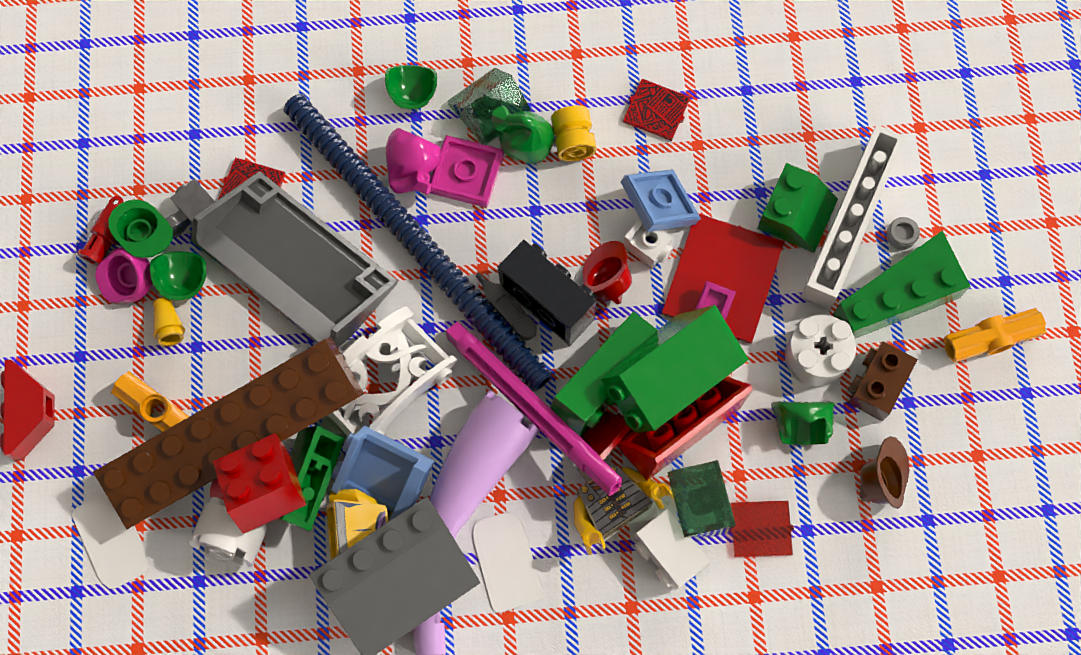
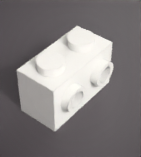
M668 508L639 530L634 537L637 540V543L634 544L635 548L646 561L650 558L659 568L655 573L667 588L672 585L675 590L679 589L710 563V560Z

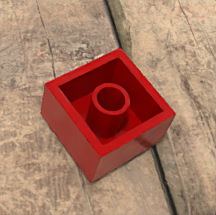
M276 433L213 461L226 511L243 534L306 506L291 456Z

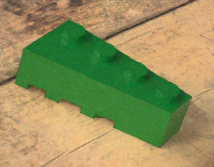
M941 231L842 301L833 313V316L847 322L856 339L957 300L971 286L944 232Z
M633 311L555 395L550 409L582 438L589 428L593 429L608 406L612 407L615 404L608 396L607 389L601 379L658 330Z

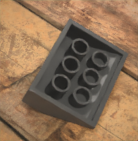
M428 497L423 498L309 574L314 585L361 655L378 654L481 583Z

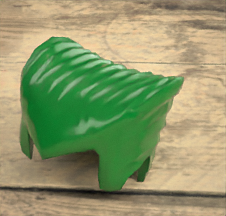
M778 401L771 403L783 444L818 445L828 443L829 438L833 434V402Z

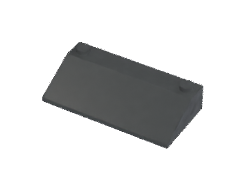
M260 171L193 217L191 242L316 343L332 337L339 348L352 337L398 283L396 278Z

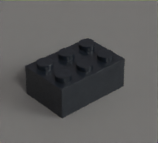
M523 239L498 265L500 285L512 298L568 346H571L595 320L597 300L594 298L596 296L586 285L581 284L579 286L570 279L571 274L561 264L557 263L554 265L546 258V252L535 243L530 245Z

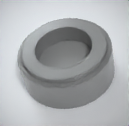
M899 217L893 220L886 232L890 245L900 250L911 248L920 236V229L917 223L907 217Z

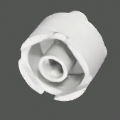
M815 315L802 320L786 345L785 361L789 370L798 377V380L809 386L823 387L838 380L852 364L856 354V341L850 325L829 315ZM816 347L821 348V350L825 352V354L821 355L820 349H817Z
M212 497L202 510L189 544L199 550L201 544L208 547L207 555L237 566H242L245 561L248 567H252L268 527L264 524L243 534L227 513L224 500Z

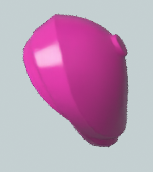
M123 247L112 251L96 268L95 277L98 287L104 298L111 303H132L138 301L148 293L152 286L150 262L148 259L134 257Z

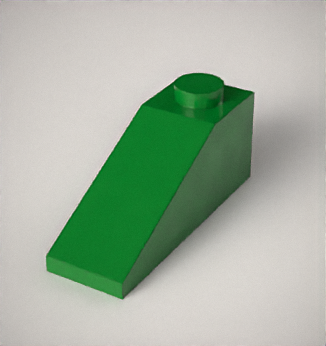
M318 425L306 427L298 432L290 456L306 506L280 517V520L311 532L343 446L344 438Z

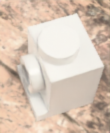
M640 218L624 236L623 244L626 250L652 269L659 261L664 263L674 249L671 247L673 240L671 235L664 230L647 232ZM646 238H651L655 243H648Z

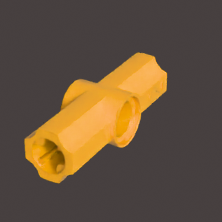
M1036 308L1004 318L1003 315L993 316L977 323L974 327L946 335L944 337V348L948 358L953 363L984 353L988 356L1012 348L1017 343L1043 336L1046 333V321L1043 314Z
M130 371L121 375L114 383L111 394L161 432L189 417ZM164 404L165 411L160 417L152 418L153 408L156 405Z

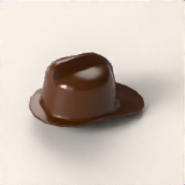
M889 436L884 439L878 457L861 467L860 499L862 501L890 504L896 509L903 505L910 471L909 459L903 444L896 437Z

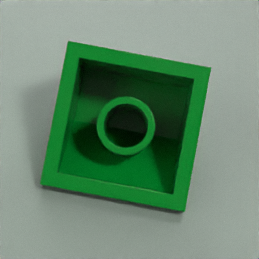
M786 163L757 229L815 253L838 198L815 174Z

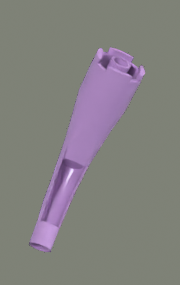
M491 390L486 393L473 409L458 433L442 465L429 499L454 539H456L459 531L486 496L540 432L534 424L530 425L524 420L523 414L499 395L496 397ZM439 611L413 629L416 655H446L445 623H440Z

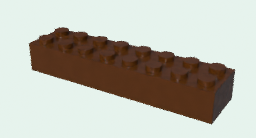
M329 337L93 471L127 530L217 479L214 460L274 433L278 435L282 442L359 398L364 392L333 338Z

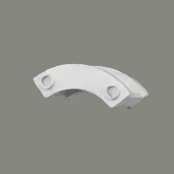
M406 306L377 323L378 329L374 334L371 333L368 339L362 335L342 353L352 373L360 376L359 385L363 392L368 381L367 370L363 363L368 358L383 364L394 363L400 360V377L396 391L382 394H363L348 403L345 411L339 408L328 415L348 437L351 433L356 434L361 430L351 419L356 406H361L359 409V419L361 422L364 416L372 415L373 421L369 428L386 436L384 431L413 401L435 384L440 386L445 383L453 374L451 368L457 359L453 355L449 357L412 320L414 314ZM405 336L414 344V346H408ZM388 345L391 347L390 353L395 352L397 349L399 352L391 355L380 354V348ZM422 352L435 367L428 371H423L420 369V365L427 363V360L422 357L412 359L411 355ZM411 377L417 378L418 380L410 386ZM386 405H389V406L381 413V411H380V409H379L378 406H386Z

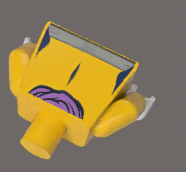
M343 489L337 494L332 491L330 494L325 492L324 500L319 508V511H326L330 560L389 522L386 506L378 504L373 497L358 489Z

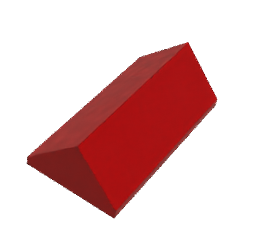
M726 377L655 431L635 434L633 429H631L617 444V447L648 481L741 409L753 391L751 384Z

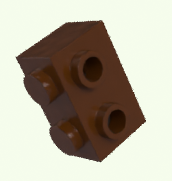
M884 341L880 343L876 350L870 347L862 361V365L866 366L862 376L856 374L848 388V392L852 393L848 404L880 421L885 420L890 415L918 359Z

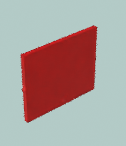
M699 214L701 219L696 225L691 226L662 310V315L673 318L675 315L695 310L705 282L708 281L736 292L725 321L737 340L752 344L785 241L745 229L740 225L736 226Z

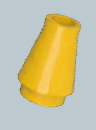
M165 297L156 299L153 302V337L162 346L176 345L184 339L185 328L172 304V300Z

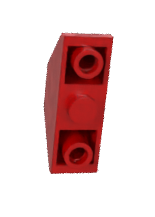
M5 360V369L1 372L0 377L1 385L4 389V402L0 405V414L4 421V433L0 436V447L5 456L15 461H22L55 426V395L13 360Z

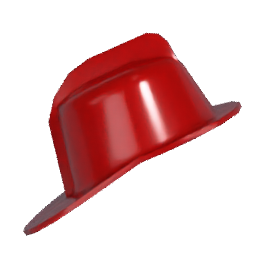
M619 241L603 243L593 250L584 263L583 284L590 288L596 298L603 302L612 300L617 305L621 304L622 295L632 284V276L627 266L626 248Z

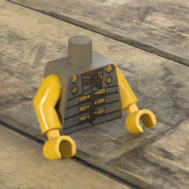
M615 464L611 468L622 478V486L616 493L609 496L585 472L577 468L586 484L577 490L578 497L573 503L574 526L583 540L587 554H593L591 545L596 543L601 544L602 548L605 549L604 540L649 510L653 504L651 499L654 500L659 509H663L665 506L660 500L663 496H670L674 499L669 486L665 483L658 484L651 478L647 481L640 472L628 467L620 468Z

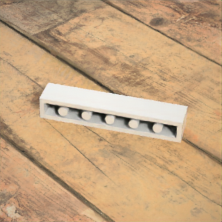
M876 125L814 264L801 298L829 310L836 301L906 136Z

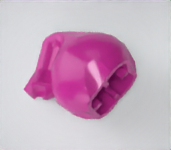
M395 129L388 137L385 153L390 188L397 194L413 191L430 194L429 174L440 162V146L403 129Z

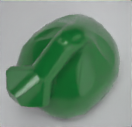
M503 105L493 111L492 123L495 129L500 131L499 141L501 149L509 158L521 160L527 164H536L542 162L549 155L554 144L555 135L552 125L543 117L529 111H519L511 114L507 107Z

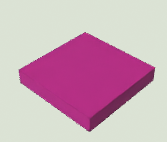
M445 135L441 148V159L434 169L431 178L430 194L488 208L504 151L500 148Z

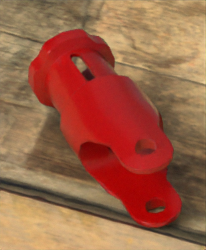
M114 196L109 200L91 228L90 232L92 235L85 247L77 252L79 257L95 266H98L103 261L111 245L117 243L109 229V217L112 211L124 202L122 197Z

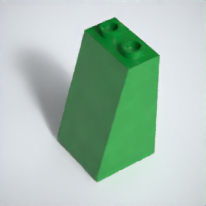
M711 305L675 315L607 373L601 381L607 389L608 396L617 404L624 415L626 424L633 429L635 434L655 431L749 359L716 305Z

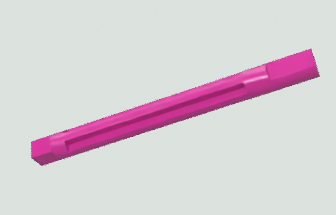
M456 322L446 330L447 340L456 347L457 351L581 471L585 472L609 496L619 490L622 486V478L473 334L469 333L459 322Z

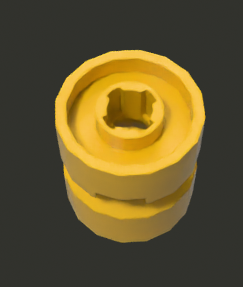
M579 105L560 108L551 115L554 135L557 137L555 144L560 160L567 162L580 161L596 153L597 146L594 133H589L592 129V121L587 107Z

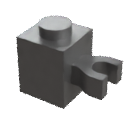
M195 178L191 182L181 185L176 190L175 195L170 198L179 210L166 218L173 230V236L175 238L180 236L190 224L193 225L194 216L216 202Z

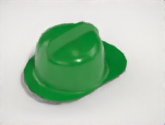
M139 199L125 201L119 204L109 217V229L113 237L134 257H154L162 253L173 239V230L169 222L154 206L146 201Z

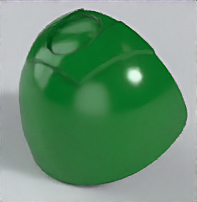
M417 65L390 67L385 71L387 93L393 100V103L400 108H422L429 103L436 91L437 72L431 68Z
M176 251L160 254L150 262L152 283L160 294L167 299H190L197 295L204 285L206 261L202 256L191 252Z

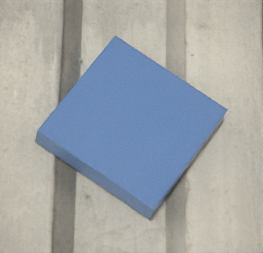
M673 169L625 175L620 181L647 232L696 225L701 219Z

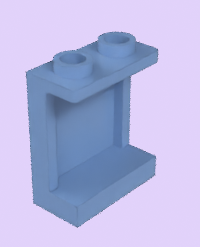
M364 426L356 434L351 433L343 447V451L347 453L344 460L338 462L332 473L331 478L335 482L331 491L337 494L342 489H358L373 497L378 504L385 505L387 510L393 513L390 519L392 520L417 503L435 461Z

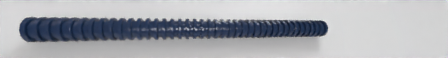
M297 94L291 97L286 102L283 111L292 122H295V126L301 129L302 134L306 135L307 139L312 142L319 153L324 155L325 160L330 162L333 168H336V172L342 175V179L346 182L348 181V186L354 188V192L360 195V199L366 202V206L372 208V213L378 215L379 221L384 222V226L390 229V233L394 236L396 235V240L400 243L403 242L402 247L409 249L408 253L410 256H415L414 260L417 263H421V268L427 270V275L433 277V282L440 284L439 288L441 291H446L445 294L448 298H452V303L459 305L458 310L465 312L464 317L471 319V325L477 326V331L480 334L484 333L483 338L486 341H491L490 346L497 348L496 353L503 355V361L510 363V369H516V375L523 377L522 382L529 384V389L532 392L542 388L551 379L552 371L545 369L546 365L544 362H538L539 357L532 355L533 350L526 348V342L519 340L520 336L518 333L513 334V328L506 326L507 321L500 319L501 314L494 312V306L488 305V300L485 297L481 298L482 293L479 290L475 291V285L468 283L469 278L462 276L463 272L460 269L456 270V264L450 262V257L444 255V250L438 248V244L432 241V237L429 234L425 235L426 230L422 227L419 228V222L413 221V216L407 214V209L401 207V202L395 200V196L389 193V189L383 186L381 180H377V175L371 173V169L365 166V162L359 158V155L354 153L353 149L348 146L340 134L336 133L335 128L330 126L327 120H324V116L318 112L317 108L313 107L312 103L307 100V97L304 94Z

